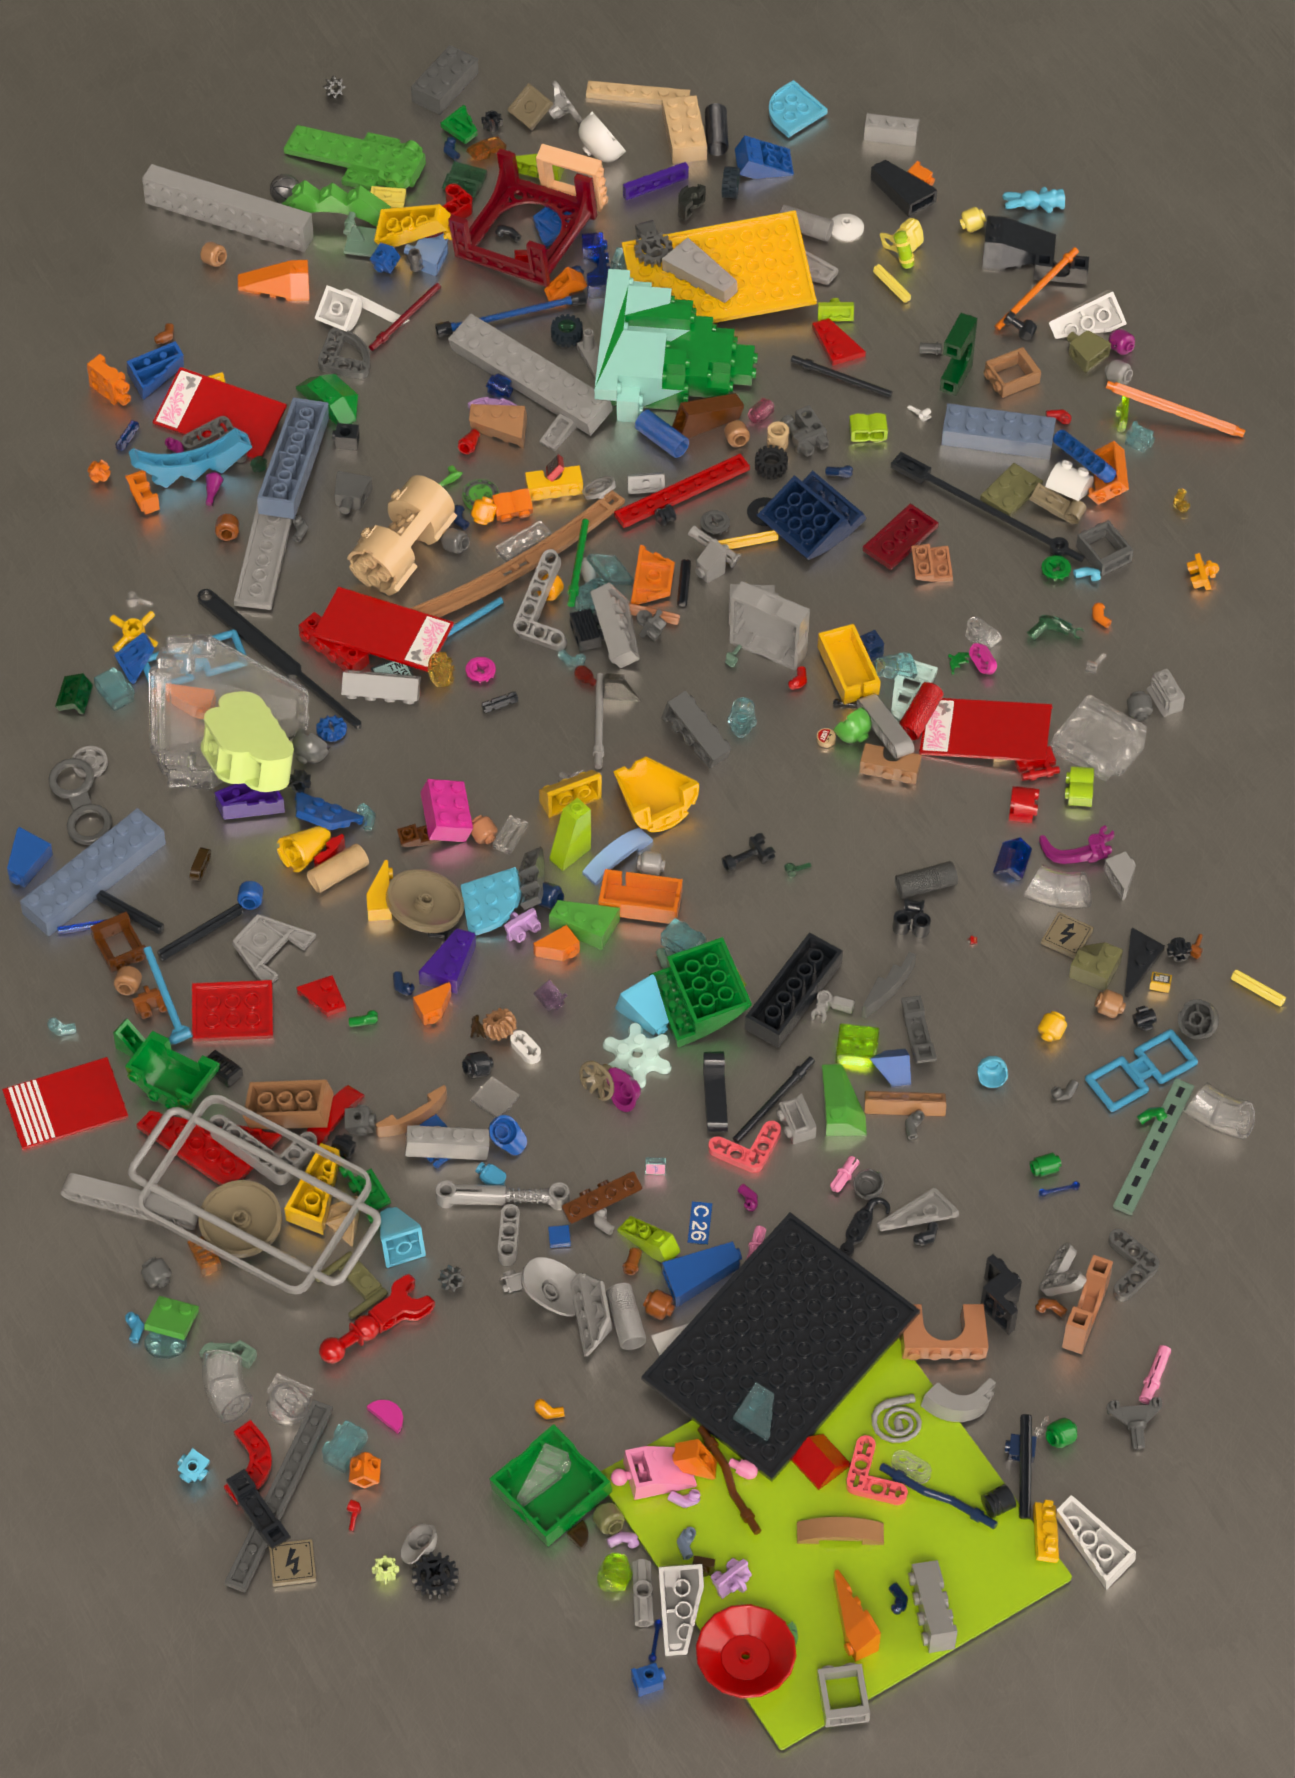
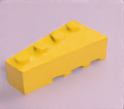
M440 204L381 209L374 242L378 245L383 243L395 248L448 230V219L451 214Z
M320 1143V1147L340 1157L338 1149ZM315 1153L305 1172L335 1188L339 1172L338 1167L340 1165ZM300 1179L284 1208L286 1221L323 1235L333 1196Z

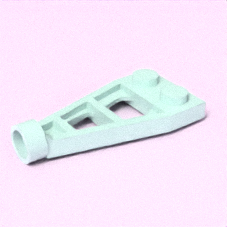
M901 657L895 673L891 714L898 723H900L922 683H933L938 667ZM905 678L919 682L920 685L915 690L903 687V680ZM900 694L912 697L908 704L898 701Z

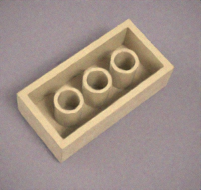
M697 96L662 99V115L672 164L707 160V143Z

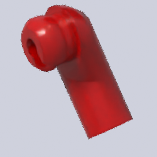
M1063 409L1046 411V417L1056 418L1062 424H1069L1072 420L1071 415Z

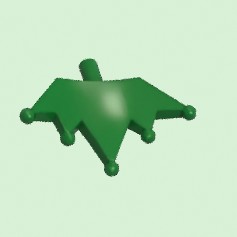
M958 652L955 656L948 655L952 659L949 662L952 675L955 668H960L959 664L969 663L965 659L969 658L968 652Z

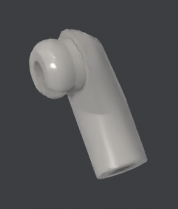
M604 1208L593 1213L594 1225L608 1235H611L615 1230V1226L607 1222V1209Z

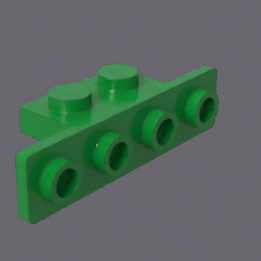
M342 1166L338 1167L342 1177H347L350 1181L348 1186L353 1194L357 1193L359 1196L366 1185V1180L359 1175L354 1177L350 1170ZM371 1168L366 1172L370 1177L372 1189L364 1203L378 1211L391 1204V1200ZM366 1214L369 1222L372 1224L373 1218Z

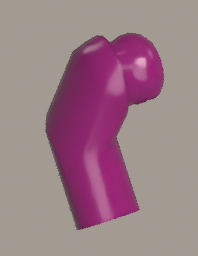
M168 437L165 440V445L169 450L175 453L184 452V446L180 441L172 437Z

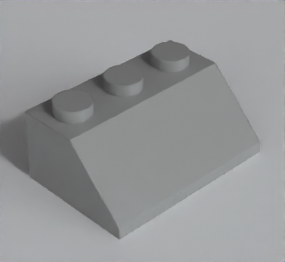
M867 113L864 140L915 147L920 119Z

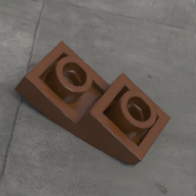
M416 824L397 829L402 847L424 846L441 842V840H429L426 825L416 827Z

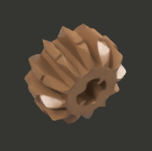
M499 1008L497 1011L492 1010V1013L486 1014V1018L482 1020L484 1032L492 1041L496 1039L501 1041L502 1038L507 1039V1036L513 1035V1031L517 1029L516 1018L507 1008L503 1010Z

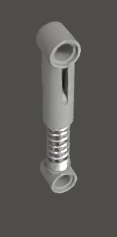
M444 1180L439 1182L435 1189L437 1204L442 1208H450L454 1205L505 1206L506 1203L514 1201L515 1204L517 1202H525L526 1204L528 1202L532 1204L534 1202H537V1204L542 1202V1204L551 1205L555 1210H563L562 1206L570 1202L569 1187L562 1182L554 1183L548 1189L540 1188V1190L534 1188V1190H531L529 1188V1190H525L523 1188L522 1190L519 1187L517 1189L507 1188L506 1185L454 1184L451 1181Z

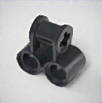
M905 898L904 910L896 911L893 916L892 928L894 933L905 935L909 930H912V933L918 938H924L929 934L931 918L928 914L923 913L925 900L919 902Z

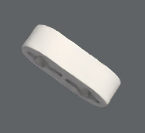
M521 1030L513 1032V1035L510 1037L512 1048L525 1062L529 1064L538 1063L541 1059L540 1047L526 1032ZM517 1038H518L519 1040H522V1039H523V1044H522L520 1041H517V1042H516V1039H517ZM528 1050L531 1053H535V1056H533L532 1054L528 1055Z

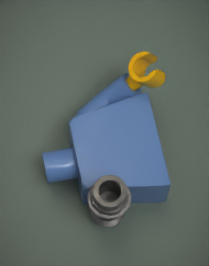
M448 226V230L443 231L437 237L419 239L415 246L406 244L404 254L408 255L412 271L419 272L421 270L433 276L438 275L448 255V239L452 240L450 226Z

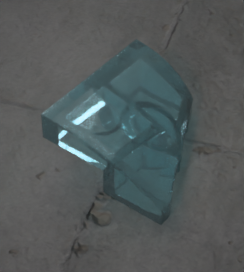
M909 652L884 656L875 660L877 676L895 679L899 675L915 679L918 675L915 661Z

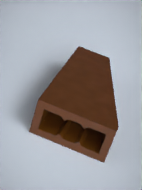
M736 393L682 402L672 427L689 439L740 419L744 404Z

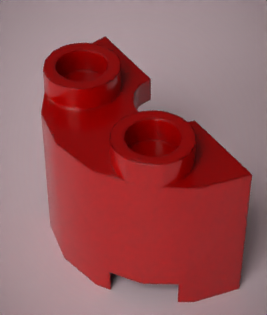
M1012 786L1009 821L1032 823L1033 816H1037L1038 804H1034V802L1039 799L1040 789Z

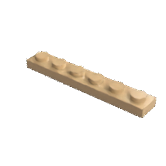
M588 81L586 98L662 105V99L690 96V90L599 81Z

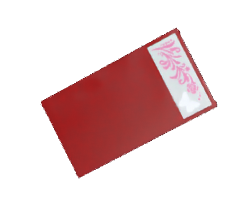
M180 367L152 423L186 435L220 416H225L230 420L234 428L248 434L252 448L247 452L248 458L260 462L287 409V404ZM221 423L220 426L223 428L224 432H226V426L223 423ZM206 430L202 433V437L207 438L212 432Z
M338 586L316 629L313 631V636L429 672L454 626V622Z
M942 698L922 732L919 754L1046 762L1053 709L1052 704Z

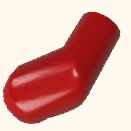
M804 666L798 667L797 676L793 680H789L788 686L791 690L800 689L806 685L807 674Z

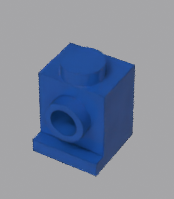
M656 1662L638 1669H631V1679L638 1697L663 1689V1680H666L665 1672L662 1667H657Z

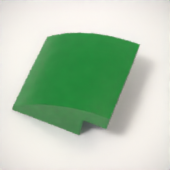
M723 937L667 956L668 968L649 974V976L653 974L656 978L669 1021L668 1026L677 1048L720 1029L752 1006Z

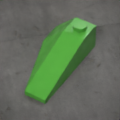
M822 1065L826 1136H866V1116L843 1065Z

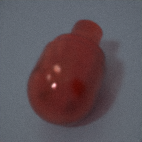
M579 665L575 668L574 675L580 682L584 684L589 683L591 686L596 684L597 680L593 678V673L589 668L584 665Z

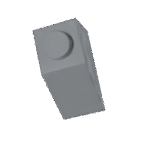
M716 539L709 543L696 561V574L699 578H703L706 583L725 574L726 550Z
M1126 851L1106 859L1103 869L1122 900L1126 899L1136 868L1135 861L1132 857L1128 856Z

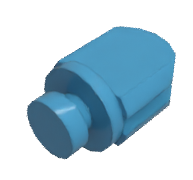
M483 1162L478 1165L475 1172L480 1174L479 1179L486 1185L505 1184L506 1173L490 1163L487 1166Z

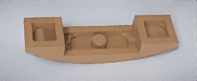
M445 1085L427 1094L428 1103L397 1120L392 1114L376 1123V1135L378 1137L400 1135L407 1132V1125H420L434 1116L447 1099Z
M824 1517L797 1522V1544H819V1540L862 1541V1545H884V1523L852 1517Z

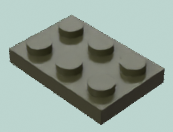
M1013 463L981 494L980 500L1012 516L1030 498L1037 484L1043 485V480Z

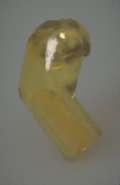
M1178 489L1173 504L1180 512L1184 513L1190 509V503L1187 504V501L1184 500L1187 492L1184 489Z

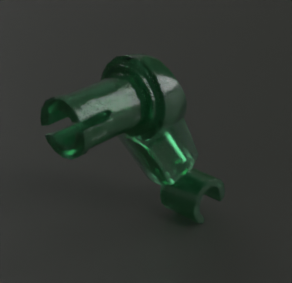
M1042 615L1038 619L1039 622L1027 631V634L1034 641L1046 630L1057 631L1065 635L1072 633L1076 639H1082L1076 636V632L1078 630L1085 631L1082 628H1072L1073 624L1061 618Z

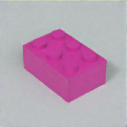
M427 779L420 793L429 840L466 842L473 830L464 781Z

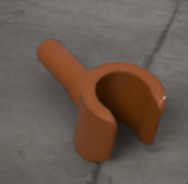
M1202 934L1198 935L1196 942L1191 946V956L1196 959L1203 952V949L1199 947L1203 938Z

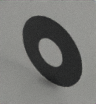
M758 498L749 504L747 515L752 522L757 525L768 526L757 517L758 509L766 506L772 498Z

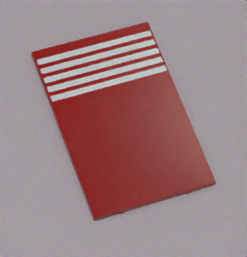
M108 1057L2 1089L22 1150L128 1118L125 1103L121 1097Z

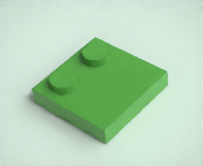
M159 1296L145 1322L144 1330L185 1340L199 1312V1306Z

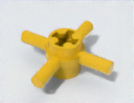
M149 611L141 620L131 618L126 622L112 615L110 621L122 628L123 637L113 646L114 651L119 652L141 633H145L144 626L155 617V614ZM149 637V639H150V641L152 642L154 648H156L157 645H158V642H157L156 640L152 639L151 637Z

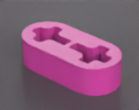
M974 643L969 650V655L981 673L993 674L997 668L993 655L986 645Z

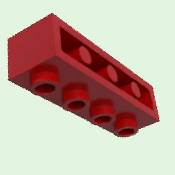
M313 612L299 624V636L302 641L308 642L317 652L324 654L330 662L336 663L343 671H361L370 664L369 653L314 637L313 631L322 618L316 612Z

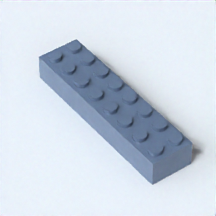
M293 397L257 497L258 514L295 519L329 421L328 402Z
M137 808L20 900L22 914L48 937L95 901L97 894L101 890L106 892L166 844L164 830Z

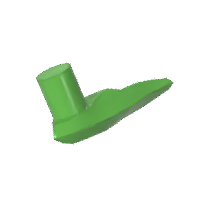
M453 465L449 466L448 471L450 474L439 485L444 487L451 484L463 472L457 471Z

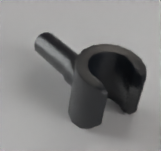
M449 929L444 933H428V937L445 938L446 941L454 931Z

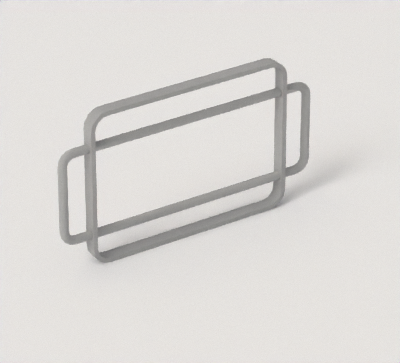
M220 1095L206 1097L194 1114L180 1107L168 1109L162 1115L128 1168L130 1179L144 1187L139 1196V1206L144 1216L293 1295L307 1291L315 1278L331 1286L343 1283L381 1224L379 1212L364 1203L372 1189L370 1177L365 1170ZM223 1104L363 1177L366 1180V1185L359 1197L355 1199L201 1117L210 1105ZM174 1115H179L189 1120L151 1179L147 1180L139 1176L136 1172L138 1166L170 1118ZM196 1125L352 1206L314 1267L303 1263L156 1185ZM154 1192L303 1271L308 1276L298 1286L287 1285L148 1211L145 1208V1202L150 1193ZM360 1210L373 1218L372 1224L337 1277H330L320 1272L358 1211Z

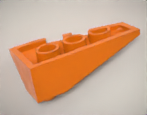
M835 1570L833 1581L845 1641L844 1648L848 1656L852 1655L856 1662L879 1651L881 1632L868 1610L863 1611L858 1596L852 1597V1589L839 1570Z

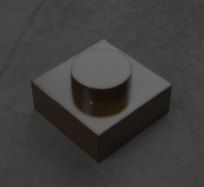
M700 1556L693 1557L692 1564H702L703 1577L714 1574L715 1559Z

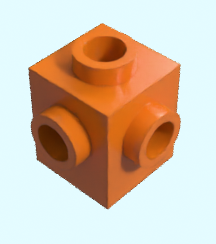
M362 1452L360 1455L352 1457L350 1461L349 1482L364 1489L378 1484L381 1472V1459L369 1452Z

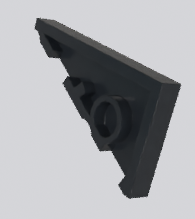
M1133 927L1130 932L1125 996L1128 998L1165 949V945Z

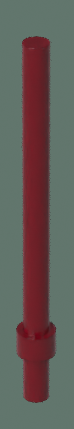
M435 283L384 332L381 331L368 346L369 349L374 351L381 344L387 342L392 333L441 289V285Z

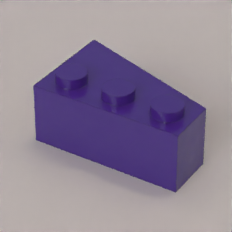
M456 928L419 970V984L436 988L450 982L451 993L457 994L476 948V934Z

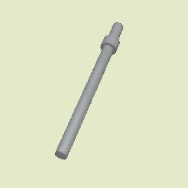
M602 673L596 674L595 746L593 747L596 769L602 768V757L604 756V675Z

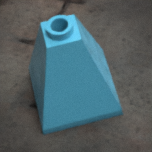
M653 974L620 993L615 1006L618 1012L634 1023H638L653 1036L664 1034L668 1030L667 1025L669 1021L656 978Z
M389 1207L380 1212V1238L386 1268L426 1256L422 1229L419 1223L397 1207Z

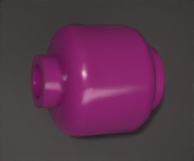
M1124 329L1115 330L1109 336L1108 341L1111 343V349L1120 355L1130 353L1135 347L1134 336Z

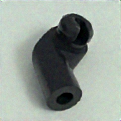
M497 226L498 228L495 230V233L498 236L503 237L504 234H507L515 242L520 241L522 235L513 227Z

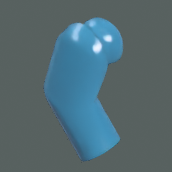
M128 1312L125 1316V1321L132 1329L129 1340L133 1343H138L144 1330V1323L137 1314Z

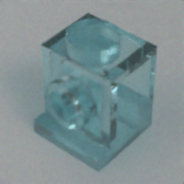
M1134 421L1126 433L1125 445L1145 453L1147 448H1151L1155 441V437H1153L1154 431L1138 425L1137 421Z

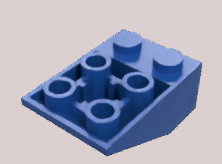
M744 135L735 148L737 167L740 168V175L760 179L794 175L790 149Z

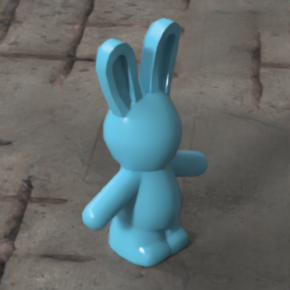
M1042 187L1039 194L1036 191L1028 190L1023 193L1008 191L1002 195L1003 200L1008 201L1005 203V209L1023 206L1028 210H1033L1039 205L1047 213H1052L1055 207L1065 209L1063 189L1047 191L1046 187Z

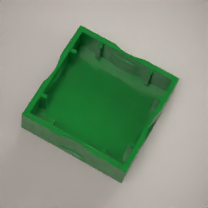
M554 1424L535 1439L522 1454L509 1461L489 1478L492 1490L547 1547L612 1493L611 1482L591 1461L587 1460L577 1451L574 1444Z

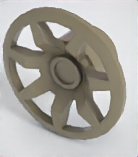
M587 1061L582 1064L579 1070L581 1084L587 1090L586 1083L592 1082L593 1085L590 1087L589 1092L592 1094L599 1088L598 1094L600 1097L598 1099L601 1101L609 1100L614 1094V1082L608 1072L612 1067L608 1064L601 1065L595 1061ZM587 1065H593V1070H591ZM585 1070V1072L591 1076L584 1077L583 1071ZM604 1090L609 1092L608 1096L606 1097Z

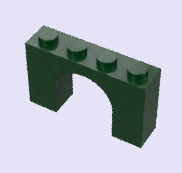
M960 313L944 342L943 355L949 356L951 359L941 377L940 391L956 396L973 366L978 318Z

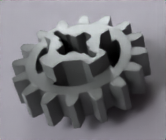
M654 230L653 234H650L649 231H646V236L641 234L640 239H636V245H634L635 257L638 258L639 263L644 261V266L651 264V268H653L654 264H657L658 267H661L662 258L673 250L672 241L669 240L668 235L663 237V232L656 234V230Z

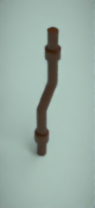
M700 1426L697 1431L704 1440V1446L713 1454L720 1465L728 1493L740 1511V1517L744 1523L748 1524L754 1535H758L762 1530L754 1519V1513L750 1508H747L738 1494L729 1463L718 1448V1442L714 1437H711L704 1427Z

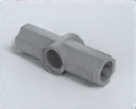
M638 1559L632 1562L634 1622L636 1626L649 1627L654 1624L651 1561ZM646 1591L648 1594L640 1595L638 1592Z

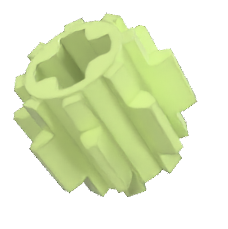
M384 1555L381 1559H375L376 1564L372 1567V1573L376 1574V1581H384L387 1584L390 1580H396L399 1566L395 1565V1558L389 1559Z

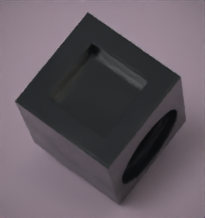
M337 423L336 430L332 432V441H335L336 449H358L360 439L359 425Z

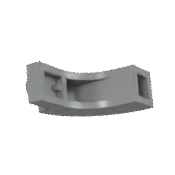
M989 1378L977 1391L969 1395L954 1394L937 1382L925 1394L921 1407L932 1415L946 1421H971L986 1412L989 1402L995 1394L993 1389L996 1382Z

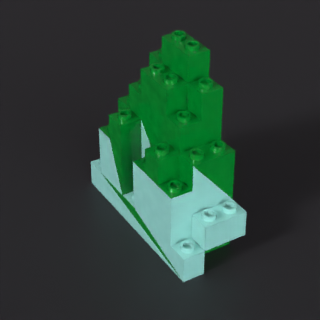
M608 269L594 389L595 399L611 400L612 406H617V421L635 423L638 416L643 412V408L678 411L680 403L688 402V396L711 398L729 395V392H733V384L752 386V379H756L757 368H753V366L757 364L758 353H755V345L737 344L738 336H735V329L716 328L717 324H713V317L696 316L697 308H693V300L675 299V296H672V288L652 287V282L633 281V278H630V270Z

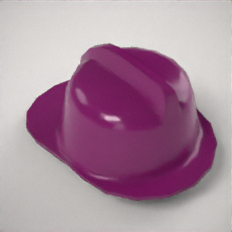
M612 1067L608 1070L614 1082L612 1101L619 1110L630 1112L634 1109L636 1101L640 1097V1085L632 1076L627 1075L620 1068Z

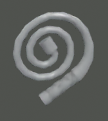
M914 1394L888 1398L875 1407L872 1413V1427L881 1439L891 1443H901L917 1436L921 1430V1418L913 1409L907 1407L890 1409L885 1414L883 1423L884 1428L891 1435L900 1437L907 1435L912 1431L914 1425L911 1417L907 1414L897 1415L893 1422L896 1431L889 1427L888 1420L895 1412H908L917 1421V1427L910 1435L902 1438H891L884 1435L877 1425V1417L881 1411L891 1408V1406L914 1403ZM900 1419H906L909 1423L908 1428L903 1430L904 1427Z

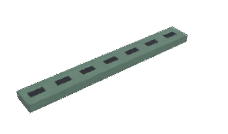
M1177 1078L1175 1079L1162 1105L1165 1113H1167V1118L1162 1121H1158L1157 1118L1155 1119L1114 1202V1209L1131 1216L1133 1215L1194 1090V1085Z

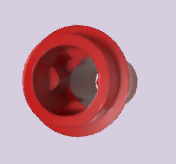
M472 429L458 441V449L461 453L467 455L474 452L480 437L478 430Z

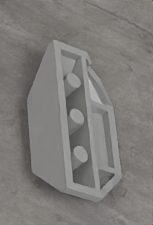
M579 1273L570 1282L583 1353L584 1356L588 1357L610 1333L612 1321L604 1282L585 1273Z

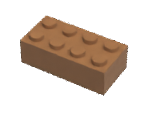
M327 1080L250 1082L245 1108L285 1129L327 1127L334 1093ZM243 1115L249 1128L269 1129Z

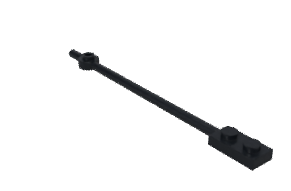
M900 452L891 462L890 468L922 484L924 480H927L1050 546V552L1053 555L1063 556L1066 554L1079 562H1083L1085 556L1069 548V543L1065 538L1055 537L1052 539L930 474L931 467L911 456Z

